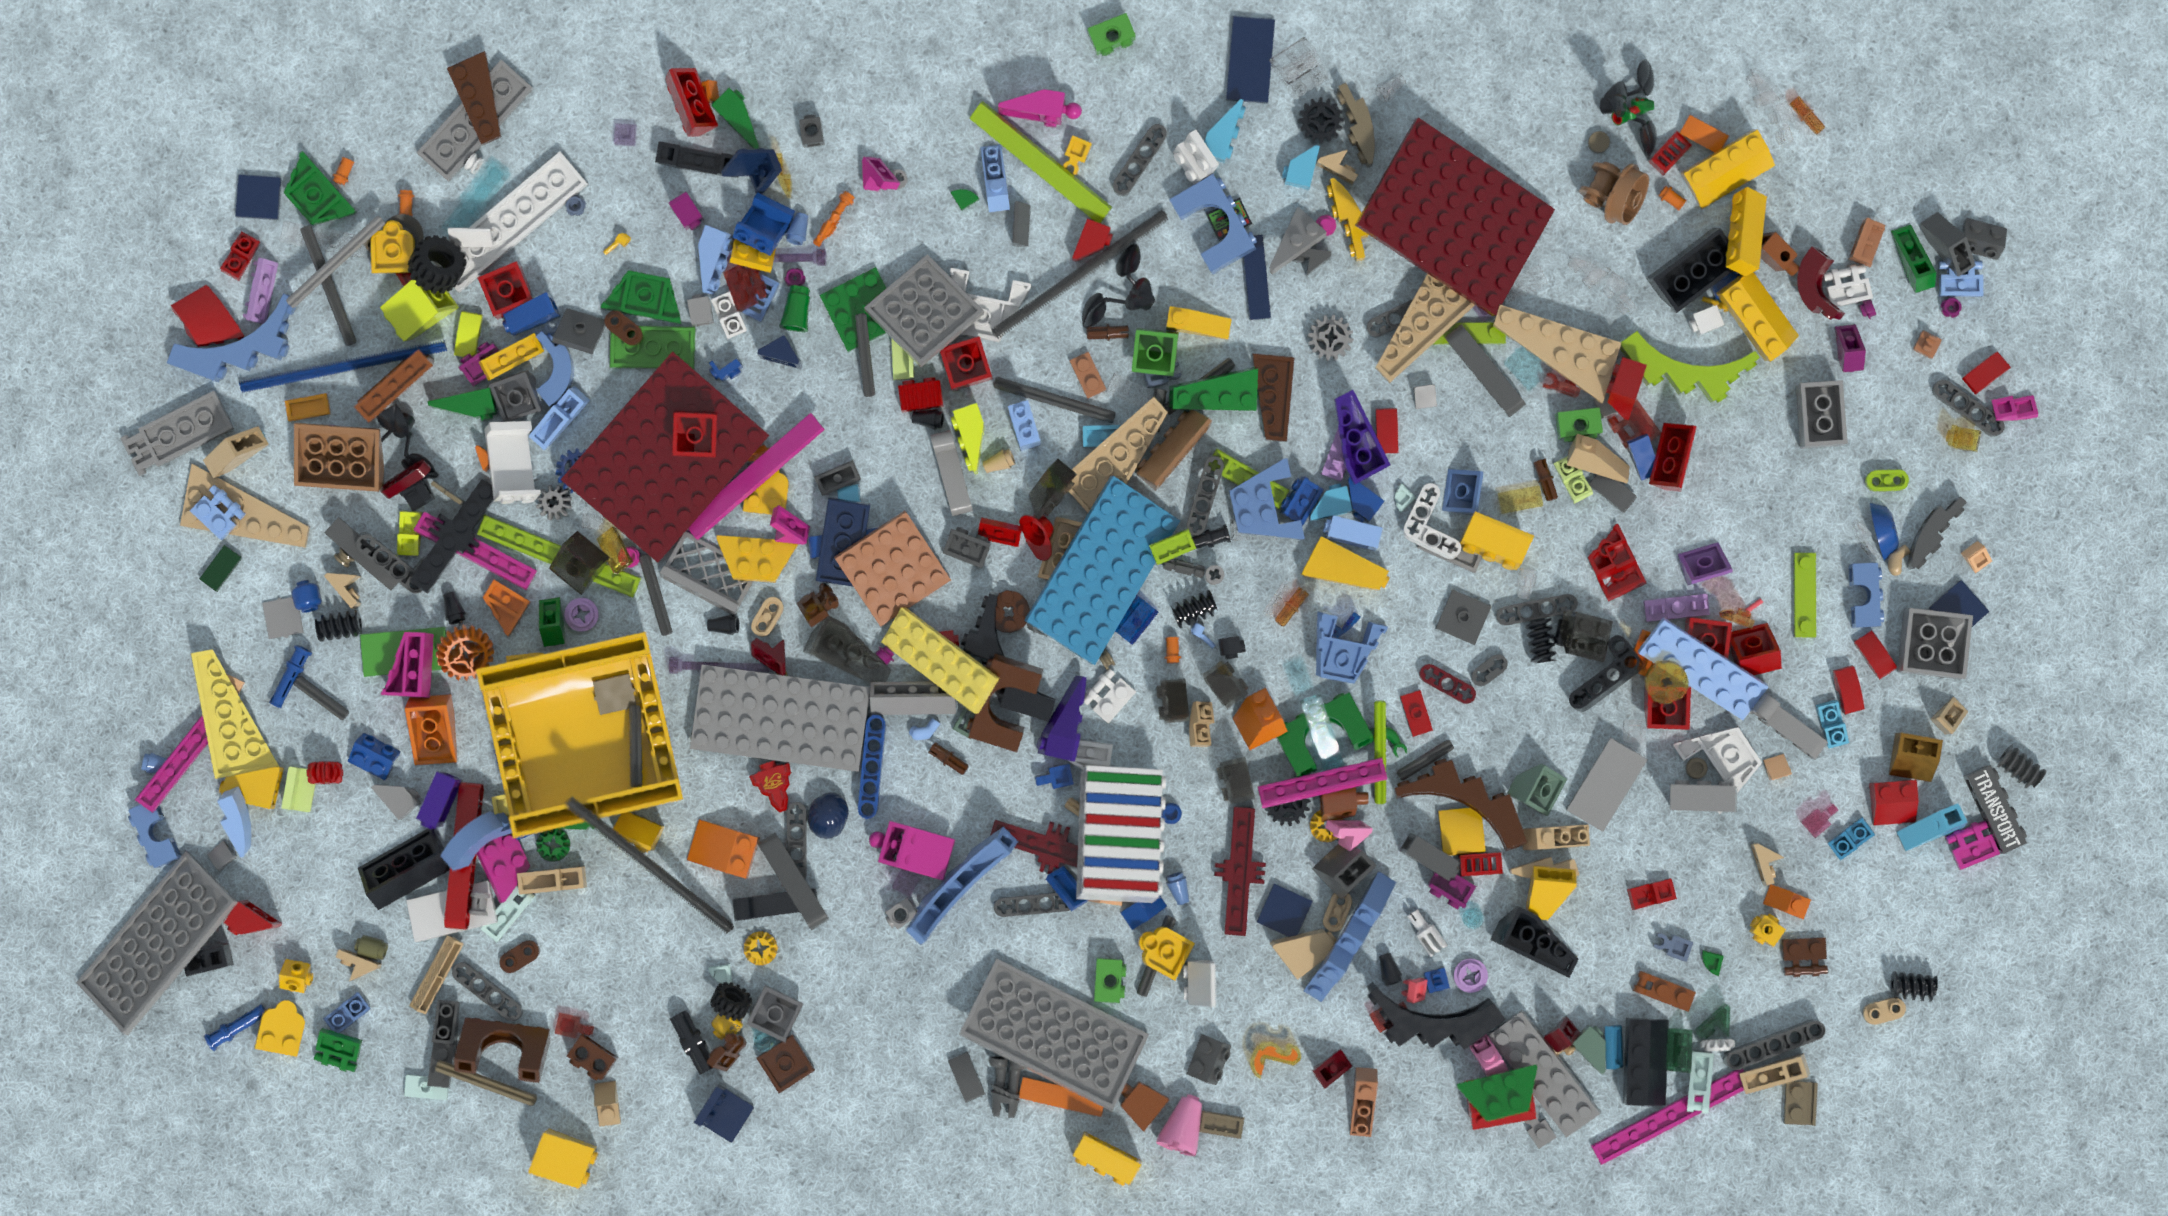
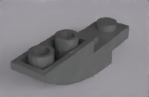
M1962 497L1956 498L1945 510L1941 506L1935 507L1927 516L1918 530L1910 549L1907 567L1910 570L1921 568L1927 561L1925 557L1930 552L1934 554L1942 546L1940 542L1944 538L1938 532L1942 533L1950 526L1948 522L1953 516L1957 518L1965 510L1963 506L1967 502Z
M437 1000L427 1086L450 1088L451 1077L435 1071V1066L438 1060L454 1065L459 1025V1002Z

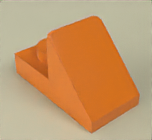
M1771 884L1763 904L1804 919L1811 899Z

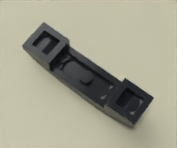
M659 141L655 163L722 176L721 171L734 155L680 147L677 144Z

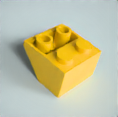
M631 812L621 813L613 829L621 834L623 838L627 839V841L634 844L641 852L648 853V851L655 850L664 826Z

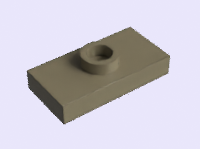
M1202 1110L1199 1132L1241 1139L1244 1117Z

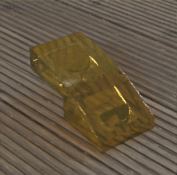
M776 153L782 168L781 173L777 176L778 181L787 198H792L791 174H783L782 153Z

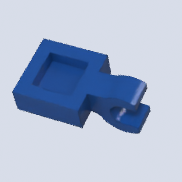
M1070 764L1048 768L1050 775L1035 778L1037 786L1052 783L1053 789L1074 785Z

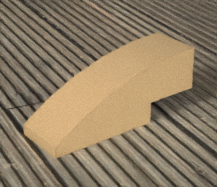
M1547 857L1509 869L1510 874L1525 878H1531L1533 866L1576 870V876H1579L1575 859L1554 864L1552 857Z
M585 866L517 873L519 895L587 888Z

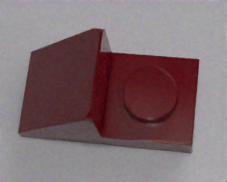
M758 638L754 639L751 642V656L778 675L785 676L784 639L773 648Z
M1566 1016L1544 1038L1558 1053L1573 1045L1580 1031Z
M1340 1049L1325 1061L1314 1066L1312 1072L1325 1089L1353 1066Z

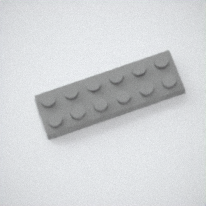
M502 60L490 71L500 125L533 90L524 79ZM463 103L458 106L416 152L448 182L465 165L468 158L482 146Z
M1523 1010L1489 1033V1038L1514 1070L1537 1064L1538 1068L1533 1095L1566 1138L1601 1114L1600 1109Z

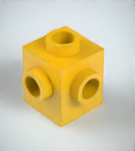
M1761 914L1760 916H1755L1751 921L1750 926L1752 928L1749 932L1753 934L1752 939L1763 945L1765 942L1769 946L1774 947L1786 929L1778 924L1779 920L1773 915L1768 914L1766 916Z
M285 959L279 973V988L305 993L307 986H311L314 974L311 973V964Z

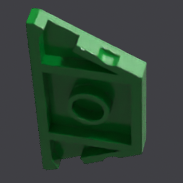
M301 151L298 156L300 158L291 173L290 182L284 190L286 197L311 225L356 214L357 211L311 159Z
M628 270L621 282L612 290L610 296L601 304V308L606 310L619 311L621 313L676 324L682 323L670 278Z
M1536 1064L1459 1083L1456 1084V1087L1479 1112L1482 1118L1489 1122L1529 1111L1538 1067Z

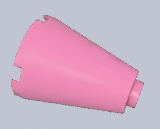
M1187 1094V1097L1180 1099L1157 1137L1156 1143L1169 1150L1180 1151V1154L1196 1156L1202 1103L1199 1102L1198 1097Z

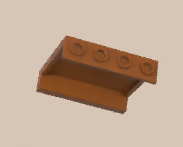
M418 349L408 359L400 362L357 401L358 403L354 408L369 423L434 365L435 360L428 354L425 356Z

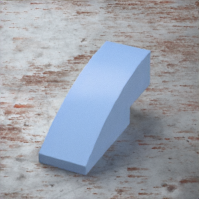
M575 386L569 388L558 403L551 407L529 437L543 450H546L584 409L590 399Z
M235 787L223 792L217 802L225 814L220 823L241 858L245 856L251 847V821L245 799L239 787Z

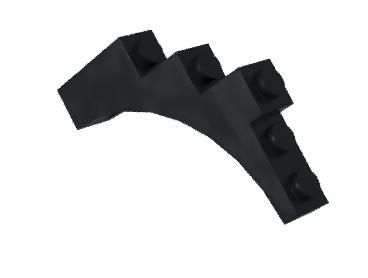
M992 591L989 593V596H984L981 606L985 608L983 616H978L975 626L979 630L970 629L968 634L964 633L961 643L962 646H965L964 652L985 658L987 662L988 659L993 660L994 654L1005 657L996 629V607L999 594ZM983 661L982 665L986 667L987 662ZM1014 687L1001 688L998 701H1001L1000 707L1047 722L1050 720L1056 700L1039 691L1033 694Z
M1373 982L1366 986L1370 992L1367 995L1373 1005L1378 1003L1382 1009L1379 1013L1386 1021L1383 1026L1387 1030L1384 1035L1391 1044L1395 1042L1399 1047L1415 1035H1417L1423 1045L1427 1043L1431 1048L1449 1036L1455 1046L1460 1045L1465 1050L1506 1020L1489 998L1474 1007L1460 1012L1443 1015L1425 1014L1396 1004L1384 995Z

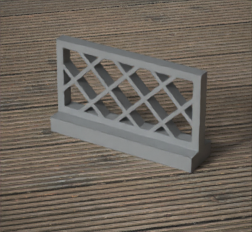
M685 531L666 565L660 571V577L736 616L754 581L740 582V580H737L738 583L726 586L723 575L730 574V571H721L719 561L725 559L724 557L717 558L716 555L717 553L723 556L722 551L701 539L697 540L692 534ZM686 538L695 542V550L684 552L682 545ZM707 549L713 551L715 559L703 562L700 552ZM698 552L701 563L688 566L686 556ZM684 558L685 568L676 569L671 566L674 559ZM716 562L719 573L707 576L704 566ZM702 566L705 577L700 579L693 578L690 570ZM721 576L724 587L718 589L710 587L709 579ZM739 586L741 591L739 599L735 600L729 597L727 589Z

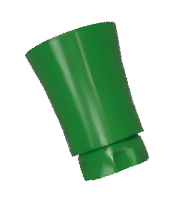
M790 286L783 316L779 324L780 328L789 331L808 332L810 289L808 287Z

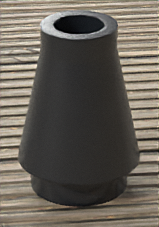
M938 409L913 411L912 413L913 424H919L934 430L943 426L944 413Z
M455 592L443 594L445 619L451 625L463 622L466 612L456 597Z
M731 614L708 619V632L734 635L740 629L739 617Z
M1391 953L1379 956L1382 982L1384 981L1386 986L1401 982L1402 973L1392 958Z

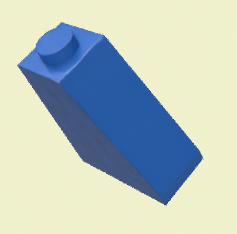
M546 292L503 314L505 320L502 323L507 333L510 332L513 336H516L561 316L553 297Z

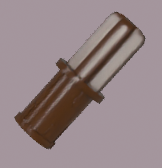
M1109 324L1101 327H1087L1086 336L1089 340L1107 339V341H1110V339H1128L1129 333L1120 332L1129 331L1128 325L1109 326Z
M1546 458L1533 462L1539 479L1537 482L1541 484L1546 500L1552 501L1557 499L1558 495L1552 480L1554 476H1551Z
M937 742L928 751L929 754L943 762L944 766L948 765L961 775L965 774L968 770L969 765L953 755V751L946 750Z

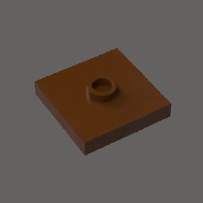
M793 1034L787 1037L786 1042L781 1041L756 1057L778 1093L783 1092L815 1071Z

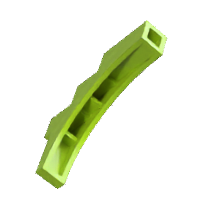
M1638 331L1623 340L1620 346L1621 352L1627 359L1647 365L1642 379L1646 386L1651 383L1653 386L1664 380L1662 377L1664 374L1678 395L1682 392L1685 395L1696 388L1694 385L1696 383L1710 403L1715 400L1719 403L1728 396L1726 392L1731 389L1726 382L1728 381L1731 384L1740 377L1739 372L1744 369L1748 372L1757 365L1755 361L1760 358L1757 352L1754 351L1742 359L1723 365H1690L1661 354L1648 344Z

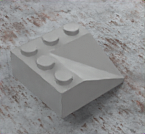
M1915 608L1904 609L1897 672L1959 680L1966 679L1973 615Z

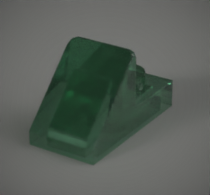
M1723 1003L1693 1031L1698 1038L1702 1039L1705 1037L1707 1039L1715 1032L1714 1027L1716 1026L1729 1038L1730 1006Z

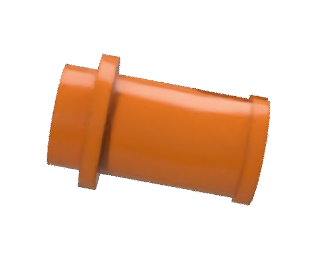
M342 157L336 174L332 176L334 177V182L345 185L349 181L347 178L355 162Z
M1665 186L1658 196L1661 197V201L1665 200L1679 211L1687 200L1671 190V186Z
M400 190V194L397 195V197H400L399 214L413 216L412 198L415 195H413L412 190Z
M1166 637V656L1164 659H1167V663H1179V659H1181V656H1179V637Z

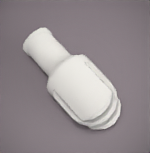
M1419 909L1407 916L1418 931L1416 937L1430 957L1435 955V952L1437 953L1442 948L1448 946L1434 924L1428 925Z

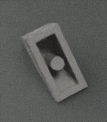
M373 785L371 787L398 820L405 818L421 804L419 801L420 795L414 788L409 789L408 787Z

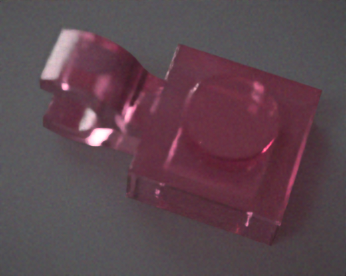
M1832 803L1822 812L1816 808L1800 822L1816 838L1832 825L1828 819L1838 811V808Z

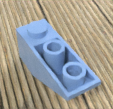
M1000 144L980 147L989 212L1010 210L1002 146Z
M708 225L704 227L698 249L702 291L714 295L720 286L722 272L727 267V258L732 250L734 238L733 234Z

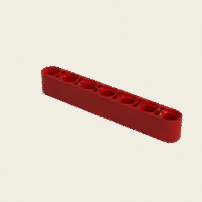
M460 783L454 836L468 823L481 816L484 794L483 784ZM477 854L469 866L455 871L450 868L444 916L445 928L467 930L469 927L470 914H468V911L471 910L472 904L470 894L473 892Z

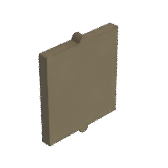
M433 481L431 483L432 486L458 504L463 505L465 502L438 482Z
M629 673L592 681L596 695L594 700L597 701L600 715L629 709L630 706L636 705L633 693L635 688L632 687Z

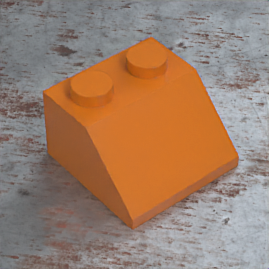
M1266 688L1246 697L1233 717V721L1249 750L1288 732L1282 716Z

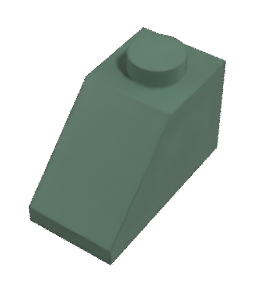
M1587 1025L1579 1033L1573 1046L1603 1075L1605 1073L1606 1041L1602 1038L1604 1034L1597 1026L1592 1028L1590 1025Z

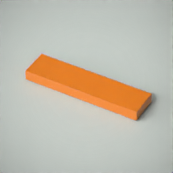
M1027 1077L1022 1079L1019 1092L1020 1099L1099 1117L1102 1116V1106L1058 1084Z

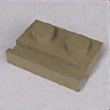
M1792 1081L1785 1083L1784 1124L1816 1126L1817 1082Z

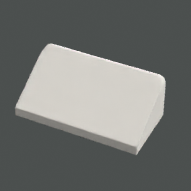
M448 228L449 240H453L456 246L493 247L494 232L490 228Z

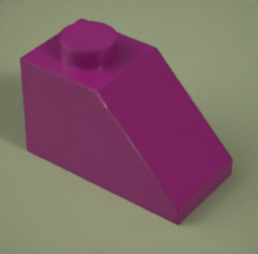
M687 192L668 202L686 230L689 228L694 230L702 224L701 221L704 218Z
M1856 324L1835 326L1838 359L1842 371L1854 372L1864 370L1866 349Z

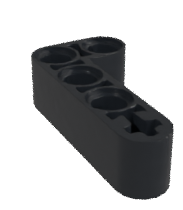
M1613 636L1608 643L1609 650L1617 660L1570 694L1569 703L1575 710L1579 712L1587 711L1642 670L1643 662L1623 636ZM1618 642H1624V648L1621 651H1615V644ZM1635 658L1637 660L1636 665L1633 668H1628V660ZM1613 671H1619V678L1611 681L1610 674ZM1595 684H1602V690L1599 693H1593V686ZM1586 691L1592 696L1591 699L1585 693ZM1578 697L1582 698V705L1578 704Z
M816 888L811 889L812 892L814 893L815 897H816L817 900H818V897H817V889H816ZM787 892L732 900L735 921L799 912Z

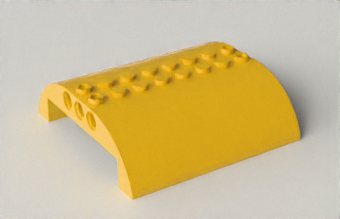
M646 632L476 669L509 810V821L513 838L584 822L585 819L582 821L580 819L581 816H576V813H572L570 808H566L565 803L571 797L582 803L584 807L588 808L598 818L683 800ZM626 673L630 675L632 687L635 688L633 693L636 705L641 707L642 787L634 788L630 784L629 709L600 715L597 701L594 700L596 695L592 681Z

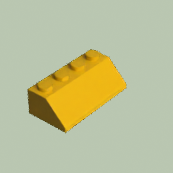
M1753 129L1680 174L1700 208L1703 209L1775 166V163L1758 129Z
M1754 272L1746 277L1739 275L1716 293L1764 361H1773L1786 351L1799 336Z

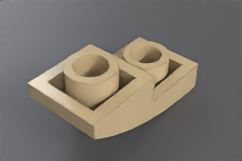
M1193 702L1189 723L1190 747L1212 746L1209 725L1214 723L1212 702Z

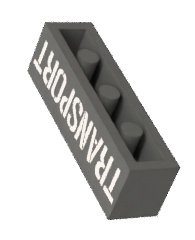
M1984 766L1964 775V780L1983 820L1988 825L1987 829L1992 834L2000 854H2005L2027 844L2025 840L2027 837L2026 832L2017 823L2016 818H2018V815L2007 801L2009 799L2007 791L2004 787L2001 788L1998 782L2000 777L1997 770L1991 766Z

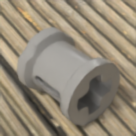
M1217 565L1210 566L1205 572L1206 581L1211 585L1221 583L1224 578L1223 569ZM1218 570L1220 579L1211 580L1209 572Z
M471 892L472 904L468 914L487 916L486 905L490 894Z

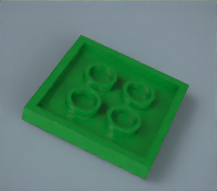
M876 267L819 295L847 352L858 348L856 314L865 313L867 315L869 342L886 334L864 309L866 305L887 289Z

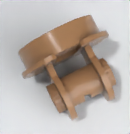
M1594 162L1592 169L1596 172L1594 181L1591 182L1589 187L1581 186L1579 193L1584 197V201L1596 208L1605 207L1604 215L1606 222L1610 224L1615 222L1623 225L1629 224L1635 218L1645 200L1649 187L1648 174L1639 171L1638 165L1634 163L1627 165L1621 172L1618 167L1611 163Z

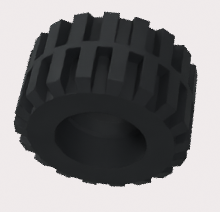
M434 235L431 238L427 236L419 241L410 256L408 273H411L410 277L416 281L415 284L418 287L422 286L425 291L431 290V293L435 294L437 291L440 294L445 293V291L449 292L453 287L455 288L465 271L467 264L464 259L465 254L461 252L459 245L456 246L455 242L447 240V237L442 236V238H439L438 235ZM431 261L439 263L443 268L437 267Z

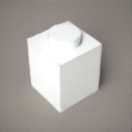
M1717 305L1691 315V320L1689 321L1691 331L1693 333L1696 332L1697 336L1724 325Z

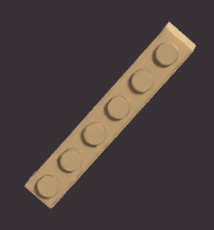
M446 936L409 1005L411 1008L423 1014L427 1013L464 943L454 937Z

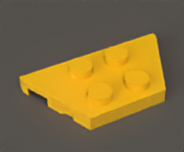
M716 536L733 580L776 583L783 568L787 565L791 555L798 547V544L776 542L775 539Z

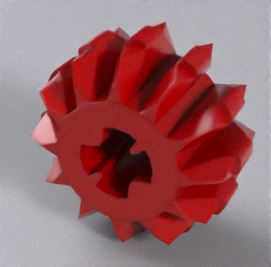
M333 761L309 763L306 770L308 782L316 785L341 783L343 776L342 764Z

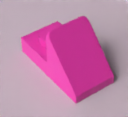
M863 157L862 174L863 188L865 190L898 189L900 182L880 158Z
M780 505L773 508L770 526L777 530L775 541L806 544L810 526Z

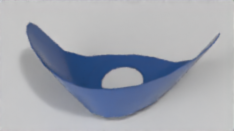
M1870 503L1874 529L1883 560L1885 561L1892 552L1898 549L1899 545L1892 512L1887 507Z

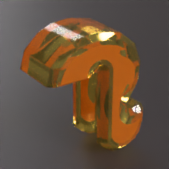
M1262 1041L1254 1047L1250 1055V1068L1254 1076L1261 1079L1265 1059L1294 1066L1301 1060V1052L1296 1045L1286 1043V1049L1282 1050L1273 1041Z

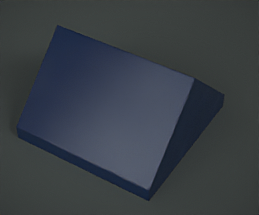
M785 335L760 348L757 352L761 359L802 369V364Z

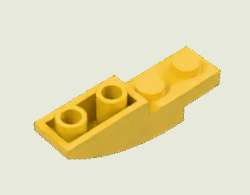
M1331 178L1329 185H1326L1328 197H1332L1334 205L1331 206L1333 218H1337L1338 223L1347 221V224H1344L1346 237L1350 236L1352 243L1348 245L1350 256L1355 257L1356 262L1364 260L1365 253L1361 239L1368 238L1369 235L1355 226L1361 211L1344 186L1335 178Z

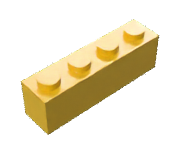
M1749 187L1733 195L1728 250L1726 253V267L1745 277L1760 267L1767 196Z

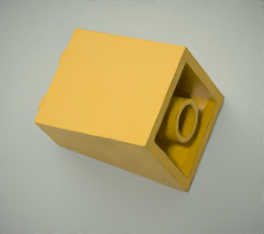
M549 1128L542 1134L528 1173L579 1189L582 1187V1184L586 1185L591 1173L588 1172L590 1164H595L598 1153L595 1152L597 1146Z

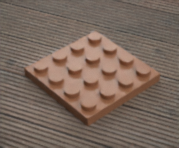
M905 510L834 556L880 627L895 618L901 607L910 608L951 581Z

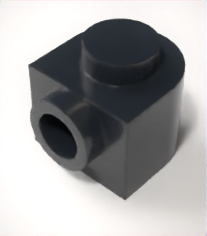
M1239 636L1218 639L1220 655H1225V659L1238 658L1237 653L1246 652L1244 639L1240 640Z

